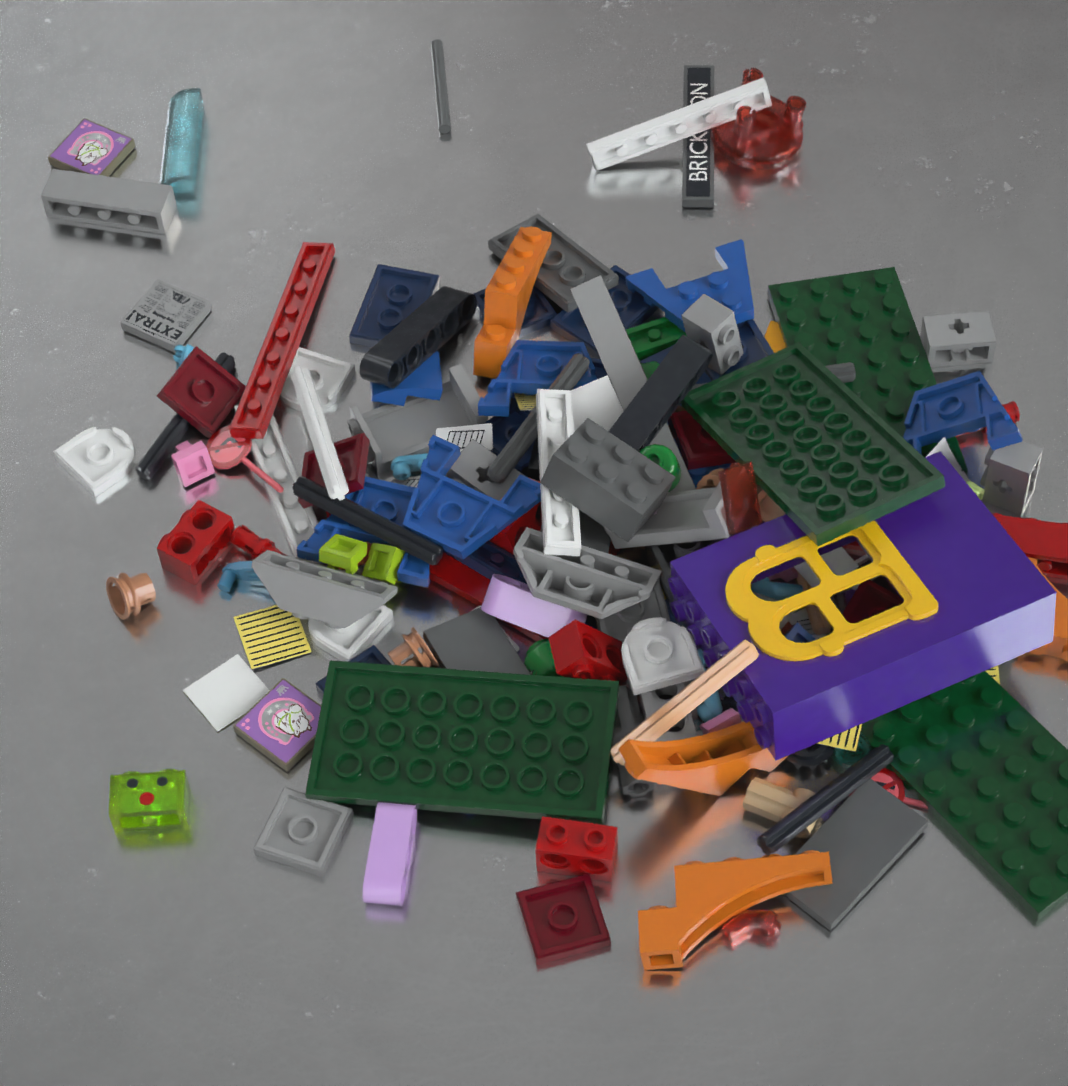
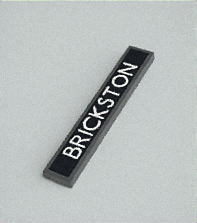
M684 65L683 107L713 97L714 65ZM714 128L683 139L682 207H714Z

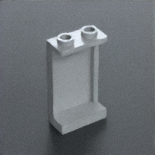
M461 364L449 368L450 381L442 384L443 391L440 401L408 396L404 406L387 404L362 414L356 404L350 406L351 419L347 420L349 431L352 436L364 433L370 440L367 463L372 462L377 474L390 470L391 462L395 457L428 453L430 438L433 435L436 436L437 428L484 424L489 420L488 416H478L480 396Z
M741 467L727 468L715 488L668 492L662 505L657 509V514H653L629 542H626L606 527L604 528L610 536L615 549L726 539L730 536L750 501L752 493Z

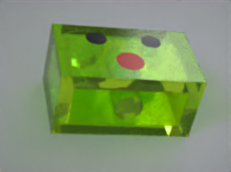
M163 769L160 772L148 773L127 771L123 774L110 775L109 817L114 831L131 832L189 828L190 785L185 770Z

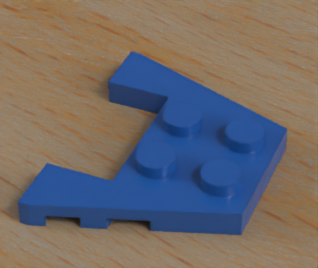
M742 239L715 247V257L722 266L723 271H716L692 281H685L680 285L666 289L653 268L625 276L628 290L632 293L635 291L640 293L644 298V302L651 307L657 306L665 312V317L684 332L685 328L681 315L703 294L734 311L737 324L754 319V306L745 247Z
M517 340L502 363L500 374L496 379H492L489 384L488 393L484 398H480L478 402V416L509 417L511 393L535 395L537 389H549L573 355L577 353L587 357L590 364L573 389L597 380L595 367L584 342Z
M980 371L915 391L904 422L906 431L903 438L921 455L922 446L939 443L943 437L947 440L967 432H975L983 427H987L988 443L992 450L1023 441L1019 429L1013 423L1006 409L1002 406Z
M433 435L428 444L429 452L427 458L423 459L420 469L421 476L417 487H414L403 521V527L442 546L444 551L460 559H465L541 502L540 483L520 474L504 497L498 501L445 476L461 455L460 448L451 442Z
M365 476L364 489L346 494L345 498L403 527V521L414 487ZM331 514L326 520L322 519L314 527L315 532L307 541L303 540L296 550L298 558L319 562V549L335 534L369 543L393 545ZM405 552L397 571L398 581L428 588L430 585V564Z

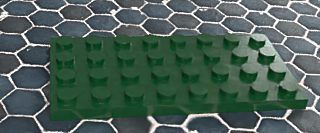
M895 267L768 285L767 295L775 320L779 324L786 348L799 342L824 366L853 363L856 377L854 381L844 384L903 437L906 431L904 422L915 391L936 385L937 383ZM956 436L948 438L946 441L952 454L962 468L961 471H964L967 475L968 468ZM938 443L922 446V456L925 458Z
M799 342L691 390L681 402L682 407L817 546L830 542L839 536L945 487L944 475Z
M330 660L305 796L307 799L324 800L333 803L377 806L378 802L416 805L415 809L531 819H542V816L603 824L612 756L610 750L613 747L620 691L619 681Z
M986 671L862 723L859 738L866 743L869 751L879 747L881 744L889 747V751L893 753L894 758L886 768L893 771L902 780L904 787L916 799L926 804L928 811L1036 920H1039L1068 897V749Z

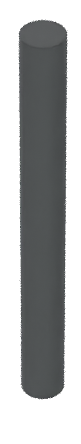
M435 39L431 42L438 127L439 132L446 134L451 131L443 42Z

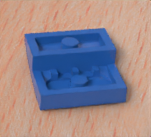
M439 352L432 354L395 388L370 382L371 401L404 406L407 395L440 401L443 386Z

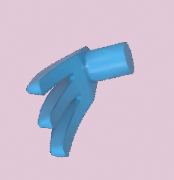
M252 561L229 563L222 569L223 573L217 587L223 591L230 592L235 579L243 581L261 580L252 568Z

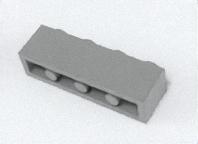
M59 169L52 170L41 194L48 218L166 235L177 209L171 185Z

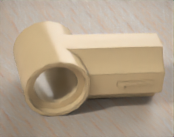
M755 777L748 786L743 801V809L779 822L813 796L815 792L805 788H797L794 791H790ZM816 821L795 837L799 839L808 838Z

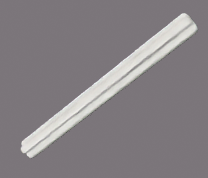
M296 366L290 376L329 497L331 499L338 498L341 501L345 499V494L349 492L315 385L310 370L307 367L301 368Z

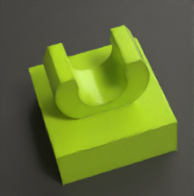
M335 534L319 549V562L328 564L327 568L334 570L343 568L346 573L354 575L358 570V563L367 555V542Z
M372 542L362 576L394 585L395 583H401V581H398L397 571L405 551L394 546Z

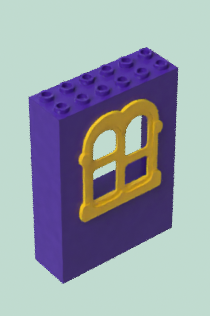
M941 451L925 458L944 475V488L839 536L830 542L817 546L785 514L670 561L671 577L668 578V585L674 601L670 603L671 611L677 622L683 621L687 631L692 635L696 647L699 646L703 651V658L707 667L710 668L743 640H747L755 646L759 654L758 658L722 686V689L727 697L733 696L737 702V709L742 720L745 723H751L758 744L762 749L767 748L775 760H779L1053 642L1057 592ZM857 541L872 563L841 576L835 575L820 555ZM803 562H807L820 580L819 585L776 602L760 599L751 590V584ZM876 576H883L903 603L858 623H849L830 597ZM811 604L819 608L834 629L831 634L815 641L796 643L783 636L779 626L784 616Z

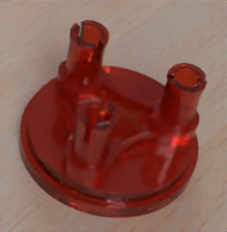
M747 68L743 73L741 86L763 78V73L757 68H751L749 75V69ZM770 96L772 106L759 111L753 109L751 114L750 110L752 107L741 106L737 110L735 120L710 129L711 140L716 149L725 158L739 166L755 170H770L782 167L791 162L800 151L803 141L802 117L806 108V101L802 97L791 96L787 99V103L780 99Z

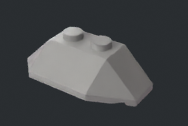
M528 527L524 530L513 551L533 597L599 619L608 617L650 598L662 572L581 545L580 556L546 555L543 549V532Z
M270 550L265 551L252 560L253 570L279 609L291 612L294 617L299 619L312 618L322 621L330 628H347L384 605L397 594L398 587L358 574L351 575L341 569L327 568V565L293 556L281 555Z

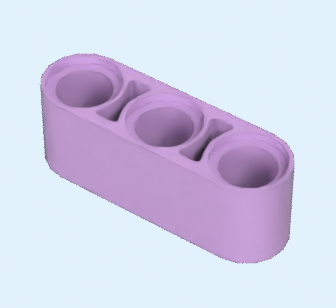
M499 574L492 575L481 606V610L489 615L547 638L575 619L585 624L588 616L587 614L533 597L527 584Z
M378 802L363 882L364 903L403 906L417 824L416 805Z

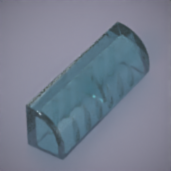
M189 88L179 91L170 99L168 105L159 183L173 187L175 200L196 198L205 112L201 88Z

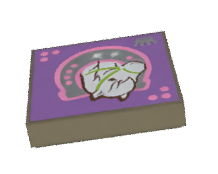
M84 118L48 156L50 165L61 170L109 176L135 148V142L131 137Z
M282 678L233 725L234 732L288 772L314 747L321 705L285 678Z

